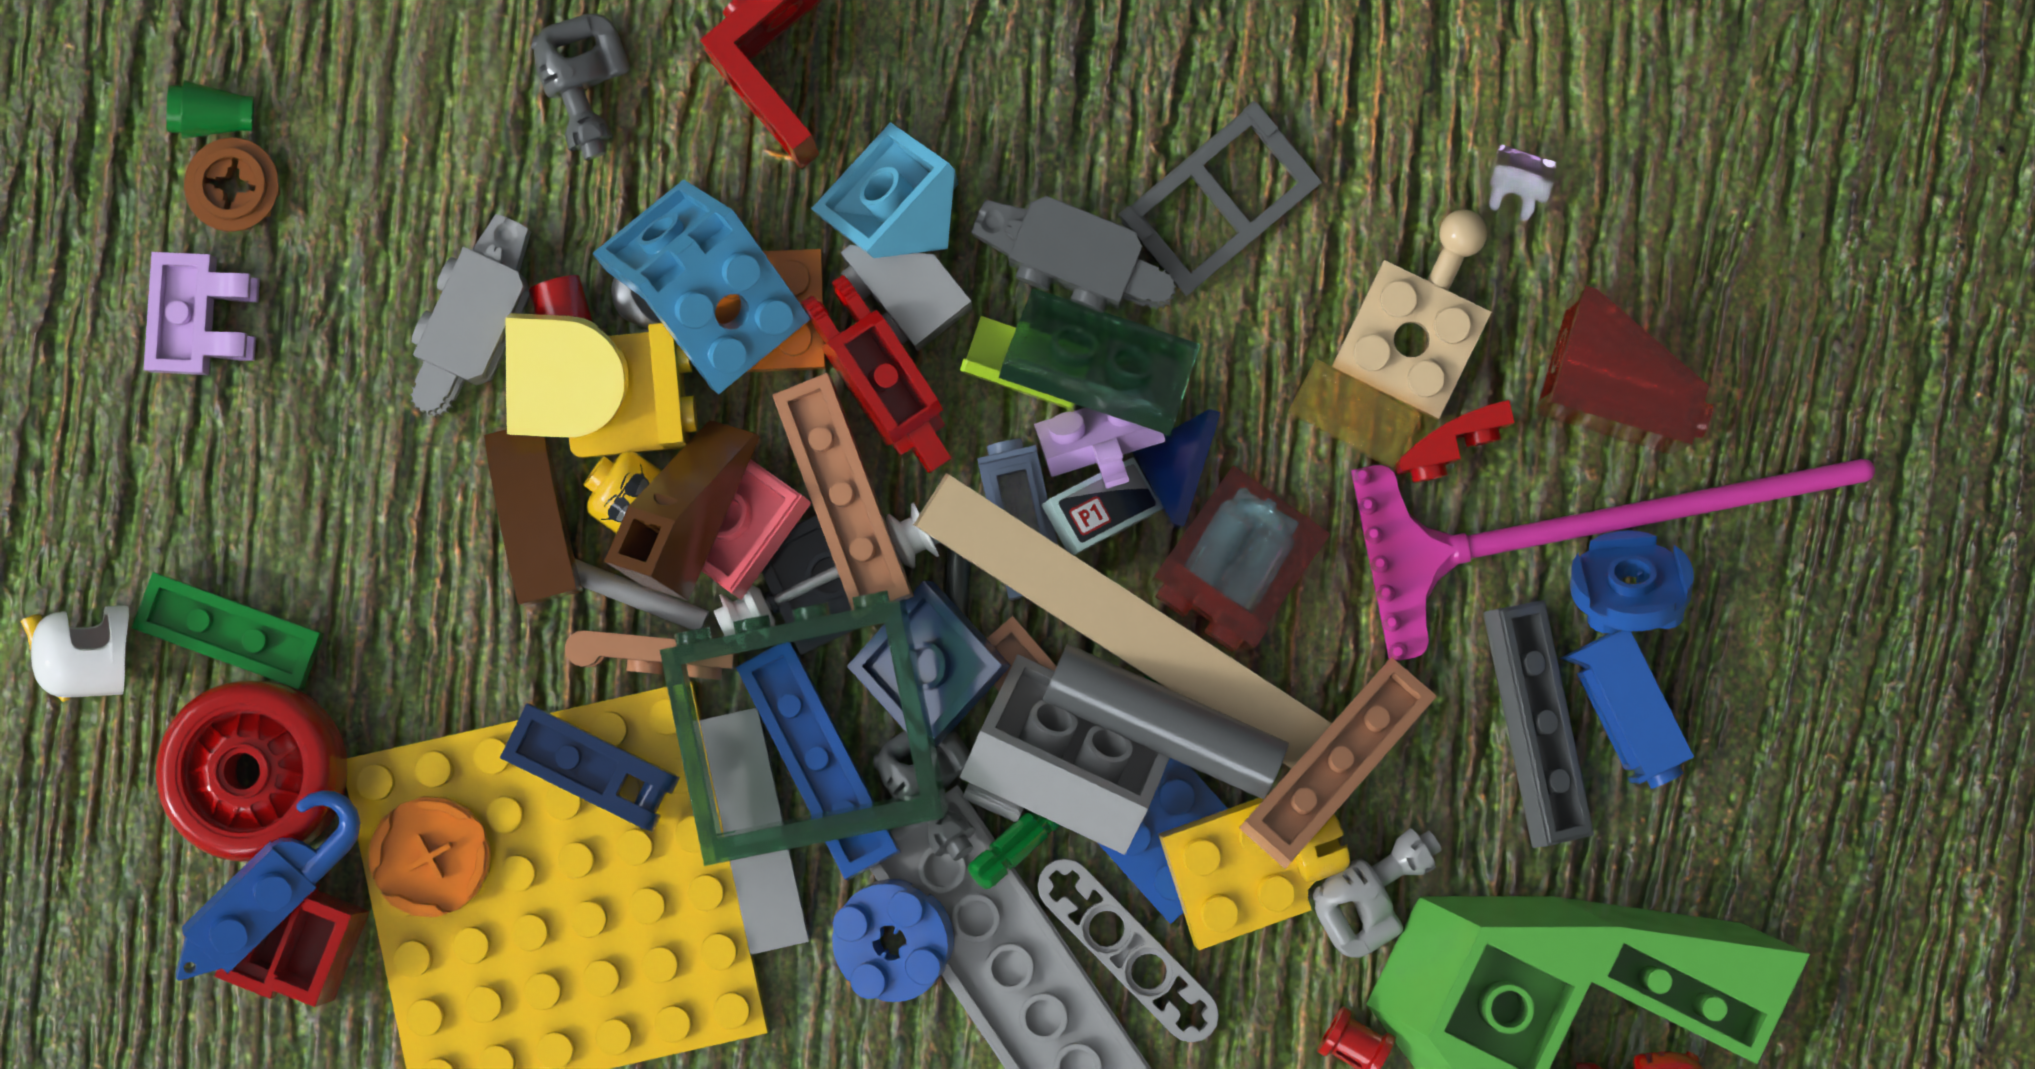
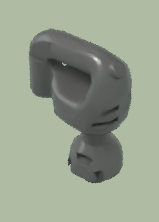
M584 14L542 29L538 35H534L531 49H534L535 66L545 94L549 98L556 99L562 97L569 115L565 131L568 150H581L586 161L606 154L607 151L603 141L610 139L613 134L607 122L591 110L585 89L596 86L607 79L626 74L630 71V64L618 31L613 23L606 17L598 14ZM589 37H595L596 45L592 50L575 57L565 58L556 50L558 47Z
M953 729L937 746L935 752L913 765H905L899 761L914 753L920 747L904 730L888 740L881 747L879 753L874 755V768L878 769L884 786L900 809L907 812L918 809L928 823V842L934 854L939 857L946 853L950 854L954 861L960 860L973 850V846L968 838H971L974 834L975 828L963 815L947 810L938 795L957 776L961 775L971 752L956 730Z

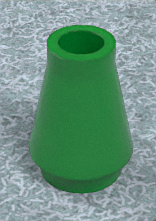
M184 80L183 86H168L166 105V127L168 133H181L182 139L235 131H253L254 96L239 95Z

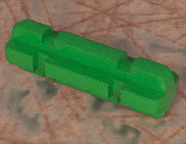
M1029 811V813L1022 815L1016 823L1014 822L989 845L990 850L986 849L968 865L969 874L979 886L984 889H990L1008 874L1007 869L1015 868L1048 837L1047 832L1055 831L1060 825Z

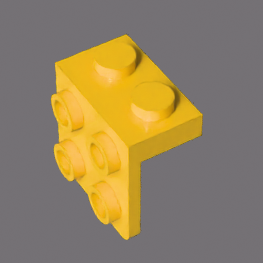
M662 323L648 324L649 332L608 336L625 356L629 376L627 393L615 415L604 426L584 436L569 437L570 450L575 456L590 458L620 455L628 451L642 453L683 449L690 441L689 432L698 430L694 396L685 395L684 373L692 372V363Z

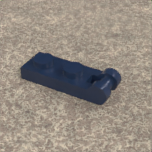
M526 703L500 756L501 759L651 832H654L661 818L657 810L666 792L672 794L680 779L679 776ZM629 774L644 781L635 802L619 795Z

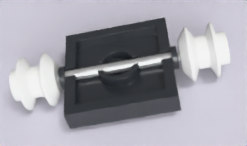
M914 502L911 503V517L899 522L890 514L886 516V523L901 563L912 569L915 568V554L927 549L934 556L938 557L939 554L935 545L940 543L913 525L920 515ZM816 515L795 525L763 569L762 574L770 591L765 593L767 599H765L762 591L754 585L750 587L742 600L731 601L724 594H720L723 607L714 610V614L727 641L730 643L739 639L743 647L747 648L749 633L760 629L769 637L773 635L775 618L771 610H773L775 615L781 612L800 654L804 655L897 611L906 600L859 619L855 617Z

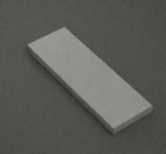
M958 785L941 796L940 799L947 810L963 815L975 828L974 834L971 838H968L973 846V850L968 855L957 861H954L950 854L946 853L937 857L928 842V823L920 811L890 831L901 852L870 868V871L877 881L902 879L913 883L911 887L921 890L926 896L931 894L941 902L950 918L954 933L952 955L947 961L945 971L941 975L1005 1069H1152L1014 867L1011 870L1007 869L1008 874L990 889L982 888L971 877L967 869L968 865L986 849L990 850L989 845L995 839L971 803L963 799L964 793Z

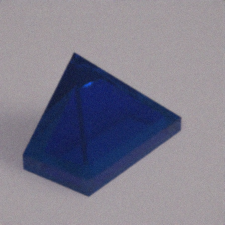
M1208 409L1165 433V442L1133 452L1171 527L1182 530L1185 526L1221 414L1219 411Z

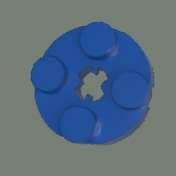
M1615 531L1600 535L1590 541L1589 551L1582 554L1581 557L1577 553L1573 559L1570 581L1572 598L1577 607L1588 615L1587 621L1589 626L1601 633L1609 634L1619 630L1647 631L1657 628H1675L1683 621L1684 611L1692 596L1694 572L1687 555L1675 545L1673 553L1664 547L1656 545L1657 536L1646 532ZM1636 577V583L1638 584L1624 583L1623 578Z
M885 879L871 883L855 893L834 916L832 945L836 962L845 978L850 981L853 991L862 998H877L885 1002H901L913 999L926 992L937 982L945 971L947 961L951 958L954 948V933L952 923L945 908L933 895L929 894L926 896L921 890L911 887L913 883L902 879ZM883 926H894V934L901 930L906 937L907 943L899 948V955L890 954L889 949L885 950L882 947L879 938L884 935Z

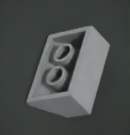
M1017 654L959 778L1125 855L1150 806L1170 757L1043 701L1042 699L1055 671Z

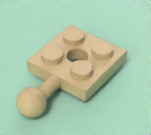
M1470 210L1454 211L1443 220L1439 234L1444 248L1427 280L1386 260L1382 262L1331 366L1332 369L1437 420L1440 418L1492 313L1448 291L1464 257H1469L1479 252L1487 239V227L1484 220L1477 213ZM1406 323H1414L1425 330L1428 344L1420 356L1407 357L1396 349L1394 335L1399 326Z

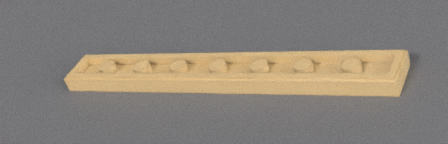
M945 474L913 524L1160 685L1289 742L1282 763L1291 769L1332 724L949 474Z

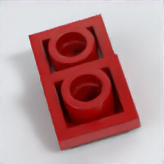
M1510 400L1487 405L1468 412L1429 433L1393 464L1396 476L1411 473L1413 483L1448 476L1446 465L1454 464L1461 459L1457 444L1458 438L1464 437L1466 447H1474L1502 440L1500 430L1514 424Z

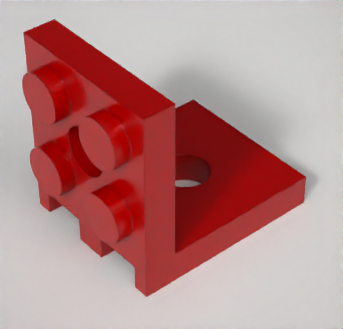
M732 0L722 12L726 18L703 36L700 42L704 45V50L711 59V64L802 170L819 156L813 136L750 61L822 0Z

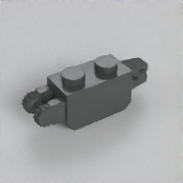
M1048 196L1031 202L1028 210L985 200L974 223L972 236L1008 256L1009 266L1018 269L1015 277L1028 285L1048 291L1051 283L1073 291L1071 301L1100 313L1104 312L1106 305L1119 309L1122 299L1143 307L1148 305L1150 309L1155 308L1156 311L1159 308L1164 309L1166 305L1169 306V301L1174 299L1172 295H1175V279H1172L1171 274H1167L1166 270L1163 272L1159 271V267L1139 260L1142 246L1136 232Z

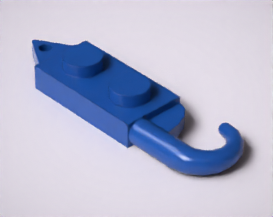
M321 790L310 793L301 799L296 805L299 812H305L315 806L323 805L332 808L337 813L339 825L334 833L316 850L305 842L294 838H279L273 842L269 841L182 926L185 940L175 972L178 981L218 969H223L229 973L316 889L315 884L351 850L358 839L361 822L358 810L349 798L336 791ZM188 962H193L195 964L191 968L184 967V965Z

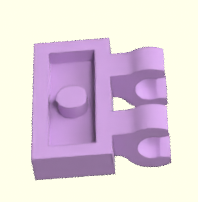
M152 252L144 370L152 373L209 375L210 358L255 361L256 337L247 336V333L212 332L214 299L258 302L260 279L251 278V274L217 273V258L210 254Z

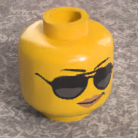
M633 451L620 454L613 462L603 456L584 482V486L592 491L587 501L588 513L607 528L617 533L628 506L653 481L661 470Z

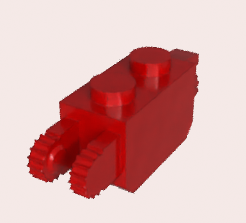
M842 275L834 280L832 285L835 289L836 297L846 307L856 322L854 325L840 333L830 319L824 305L812 295L802 301L801 305L825 342L821 347L885 445L889 446L892 444L900 456L911 449L926 472L932 473L951 460V456L935 433L946 426L939 415L943 411L942 406L885 318L877 310L871 313L848 278Z

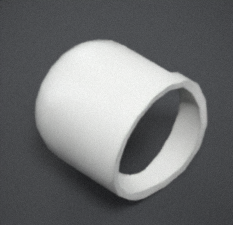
M105 606L103 621L94 627H69L66 611L55 612L44 617L38 623L31 643L32 669L41 688L57 697L122 695L125 682V646L129 623L128 606Z

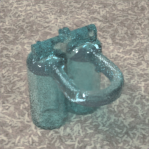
M1240 487L1233 500H1226L1220 505L1180 571L1192 581L1217 593L1228 603L1252 615L1293 549L1294 539L1292 534L1299 525V522L1276 509L1277 503L1275 501L1272 502L1269 498L1263 501L1248 492L1247 488L1244 487L1243 489Z

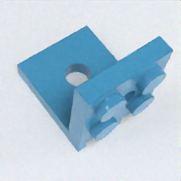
M684 179L593 252V255L605 271L647 302L709 387L718 394L811 319L735 212ZM737 294L741 300L739 314L731 322L718 323L715 316L717 304L725 296Z

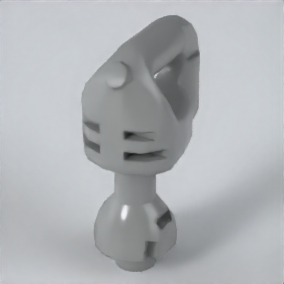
M1409 828L1396 839L1391 854L1372 867L1362 858L1350 861V865L1345 871L1327 877L1323 884L1314 890L1312 897L1315 900L1316 914L1333 945L1341 954L1348 957L1361 958L1377 950L1403 932L1402 923L1393 910V903L1385 886L1403 875H1423L1436 869L1432 856L1439 853L1442 849L1430 831L1418 836L1413 829ZM1354 903L1363 923L1362 930L1358 934L1353 932L1338 904Z

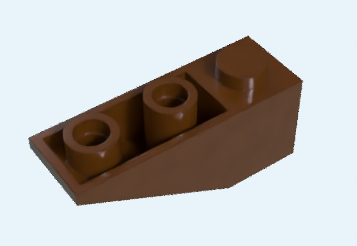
M709 420L628 506L604 562L642 586L689 601L760 436L756 433Z

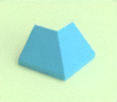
M890 122L811 209L821 219L873 258L948 249L953 190L958 185L956 171L946 160Z

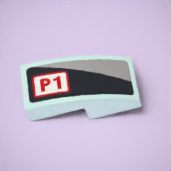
M1134 457L1123 462L1130 482L1106 489L1102 475L1099 473L1050 498L1041 505L1065 549L1075 556L1163 509Z

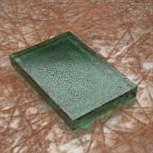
M1032 288L1004 358L999 378L1170 436L1201 344L1107 312L1101 313L1071 300Z

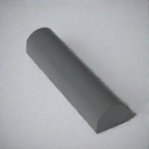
M1545 600L1483 612L1532 848L1551 846L1592 836L1594 831Z
M1068 643L1042 699L1049 704L1262 799H1265L1289 745L1287 741Z

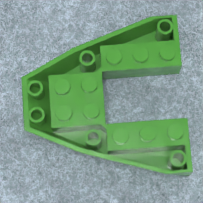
M1419 896L1366 1005L1385 1030L1396 1037L1395 1043L1415 1069H1550L1592 982L1742 1058L1758 1064L1810 953L1739 922L1555 896Z

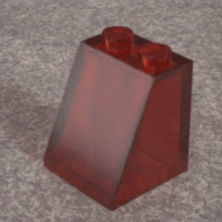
M1584 286L1567 301L1534 414L1660 452L1673 454L1692 445L1695 437L1700 439L1704 437L1711 419L1713 404L1705 402L1709 389L1708 384L1598 289Z

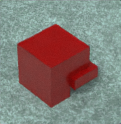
M316 883V889L229 973L223 969H218L214 977L269 999L275 998L277 993H280L313 1007L334 1001L370 911L318 891L321 884Z

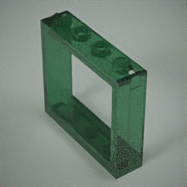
M887 590L852 597L854 609L830 613L828 602L792 609L794 621L772 626L769 614L733 622L735 633L713 638L711 637L710 627L675 633L676 645L660 650L704 866L942 819L947 815L949 810L905 598L890 601ZM885 623L920 793L721 833L686 663Z

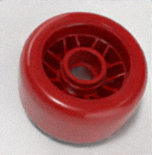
M255 680L228 682L215 686L196 696L173 718L163 735L157 754V791L165 814L172 825L188 842L198 849L229 861L249 862L269 841L273 842L279 838H294L310 844L329 826L337 813L332 808L323 805L315 806L305 812H299L296 808L297 803L308 794L321 790L336 791L344 796L347 787V752L343 738L333 719L308 695L290 686L275 682ZM246 754L253 756L260 766L259 779L250 788L242 786L236 775L237 763Z

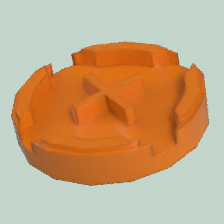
M423 796L400 804L381 819L370 840L368 865L372 878L375 879L377 887L382 892L381 894L390 905L412 916L438 917L462 908L479 893L490 871L491 846L484 825L469 808L449 798Z

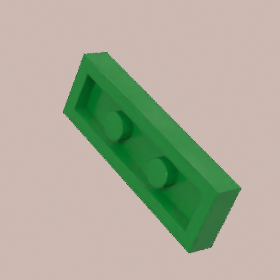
M155 572L151 574L131 627L140 632L301 690L305 688L324 637V633Z

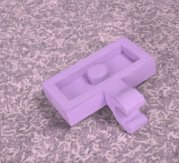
M1148 389L1131 394L1118 395L1109 401L1074 412H1064L1054 418L1034 424L1051 477L1097 463L1106 489L1130 482L1122 461V455L1165 442L1161 422Z

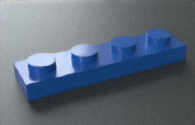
M787 639L737 666L736 669L844 879L850 880L900 853L901 851L793 642Z

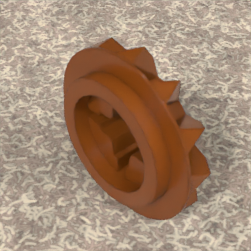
M241 138L215 140L200 149L190 161L184 179L185 197L192 212L206 225L225 233L251 230L261 220L271 216V209L276 198L281 195L278 180L279 170L266 151L251 141ZM236 168L240 170V179L255 188V191L247 190V193H237L234 202H231L230 205L228 203V194L217 186L210 184V181L220 182L221 179L229 180L232 177L233 171H236Z

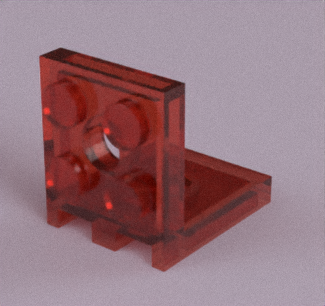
M1233 465L1150 583L1160 589L1155 598L1183 618L1191 611L1207 624L1209 623L1204 633L1232 653L1237 651L1239 647L1249 651L1257 646L1269 629L1267 623L1328 539L1330 533ZM1251 532L1261 539L1264 553L1257 564L1244 566L1232 558L1230 543L1236 534Z

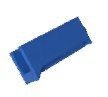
M1619 630L1609 633L1560 657V659L1582 667L1583 670L1576 674L1624 769L1634 770L1635 772L1634 775L1628 777L1630 783L1640 784L1647 781L1650 788L1653 789L1683 774L1679 764L1694 756L1631 631Z

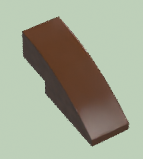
M507 429L484 435L493 493L518 605L529 606L583 592L569 538L572 534L547 436L507 434Z

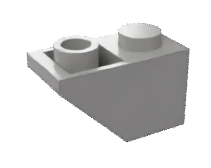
M849 245L841 252L843 260L848 265L841 272V275H845L862 300L866 299L869 295L873 296L885 313L882 316L900 343L903 345L908 341L916 352L972 309L971 300L934 254L913 253L873 258L855 245Z

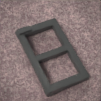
M1252 101L1242 110V113L1131 206L1128 205L1118 214L1123 226L1135 231L1140 244L1144 246L1163 271L1166 270L1167 274H1171V278L1175 279L1174 284L1184 296L1190 294L1322 183L1265 113L1263 107L1259 106L1255 101ZM1249 126L1297 182L1295 186L1251 223L1203 166ZM1189 177L1195 181L1238 233L1191 273L1143 217L1144 214Z

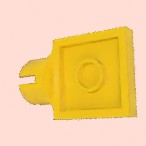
M1257 798L1158 833L1194 946L1198 950H1202L1311 911L1308 889L1316 881L1339 874L1350 865L1348 844L1340 846L1337 839L1343 836L1344 832L1336 815L1333 814L1286 869L1239 829L1264 800L1262 798Z

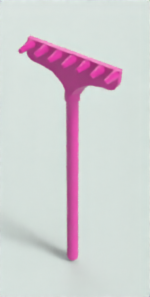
M1857 459L1466 535L1465 533L1451 535L1427 528L1408 513L1399 492L1397 478L1389 467L1374 465L1351 470L1388 658L1393 657L1396 661L1412 659L1426 651L1429 644L1426 626V602L1435 585L1442 577L1458 564L1471 562L1472 558L1870 481L1875 474V466L1870 460Z

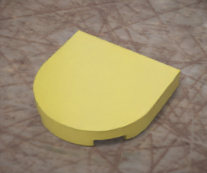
M510 313L505 318L507 434L579 437L598 430L615 415L627 393L629 379L627 362L622 351L617 348L610 337L601 331L595 323L579 317Z

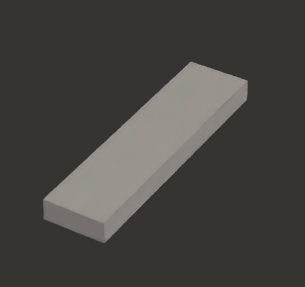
M757 708L699 720L750 955L809 942L808 928L762 718Z

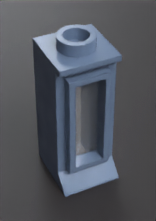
M1021 438L988 445L989 456L977 458L986 499L1058 545L1055 529L1041 506L1048 498L1036 445L1024 448ZM1006 585L1009 601L1021 599V594Z

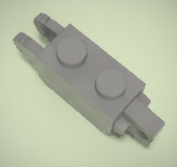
M495 214L474 248L470 250L463 247L458 259L450 257L440 273L437 289L441 290L442 293L433 313L426 310L422 314L412 336V343L417 345L413 356L422 360L423 364L415 379L416 386L412 387L413 393L410 395L413 399L411 402L415 403V408H420L421 412H427L428 416L433 415L437 418L438 415L443 417L445 412L449 413L448 410L453 408L451 404L453 401H456L465 381L477 386L493 380L506 352L505 318L510 313L523 314L530 300L528 282L519 272L531 231L522 224Z

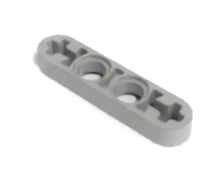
M1067 858L1057 859L1047 864L1040 873L1038 891L1044 904L1172 1035L1182 1041L1191 1043L1202 1041L1211 1035L1217 1026L1219 1014L1217 1005L1210 994L1083 865ZM1056 870L1063 875L1069 874L1072 870L1075 871L1080 877L1075 887L1086 900L1090 897L1092 890H1096L1103 897V900L1087 908L1078 924L1068 916V914L1076 911L1078 907L1066 896H1062L1056 901L1049 894L1054 887L1049 877ZM1099 912H1114L1123 921V935L1113 945H1100L1090 936V921ZM1145 954L1157 955L1166 966V975L1162 983L1149 989L1136 984L1131 974L1132 965L1135 960ZM1177 976H1180L1187 983L1186 986L1177 990L1186 1002L1192 1005L1200 999L1206 1004L1201 1012L1206 1022L1199 1029L1192 1024L1186 1025L1183 1029L1180 1028L1176 1022L1181 1014L1169 999L1166 1001L1163 1009H1159L1153 1003L1154 999L1161 997L1170 990Z

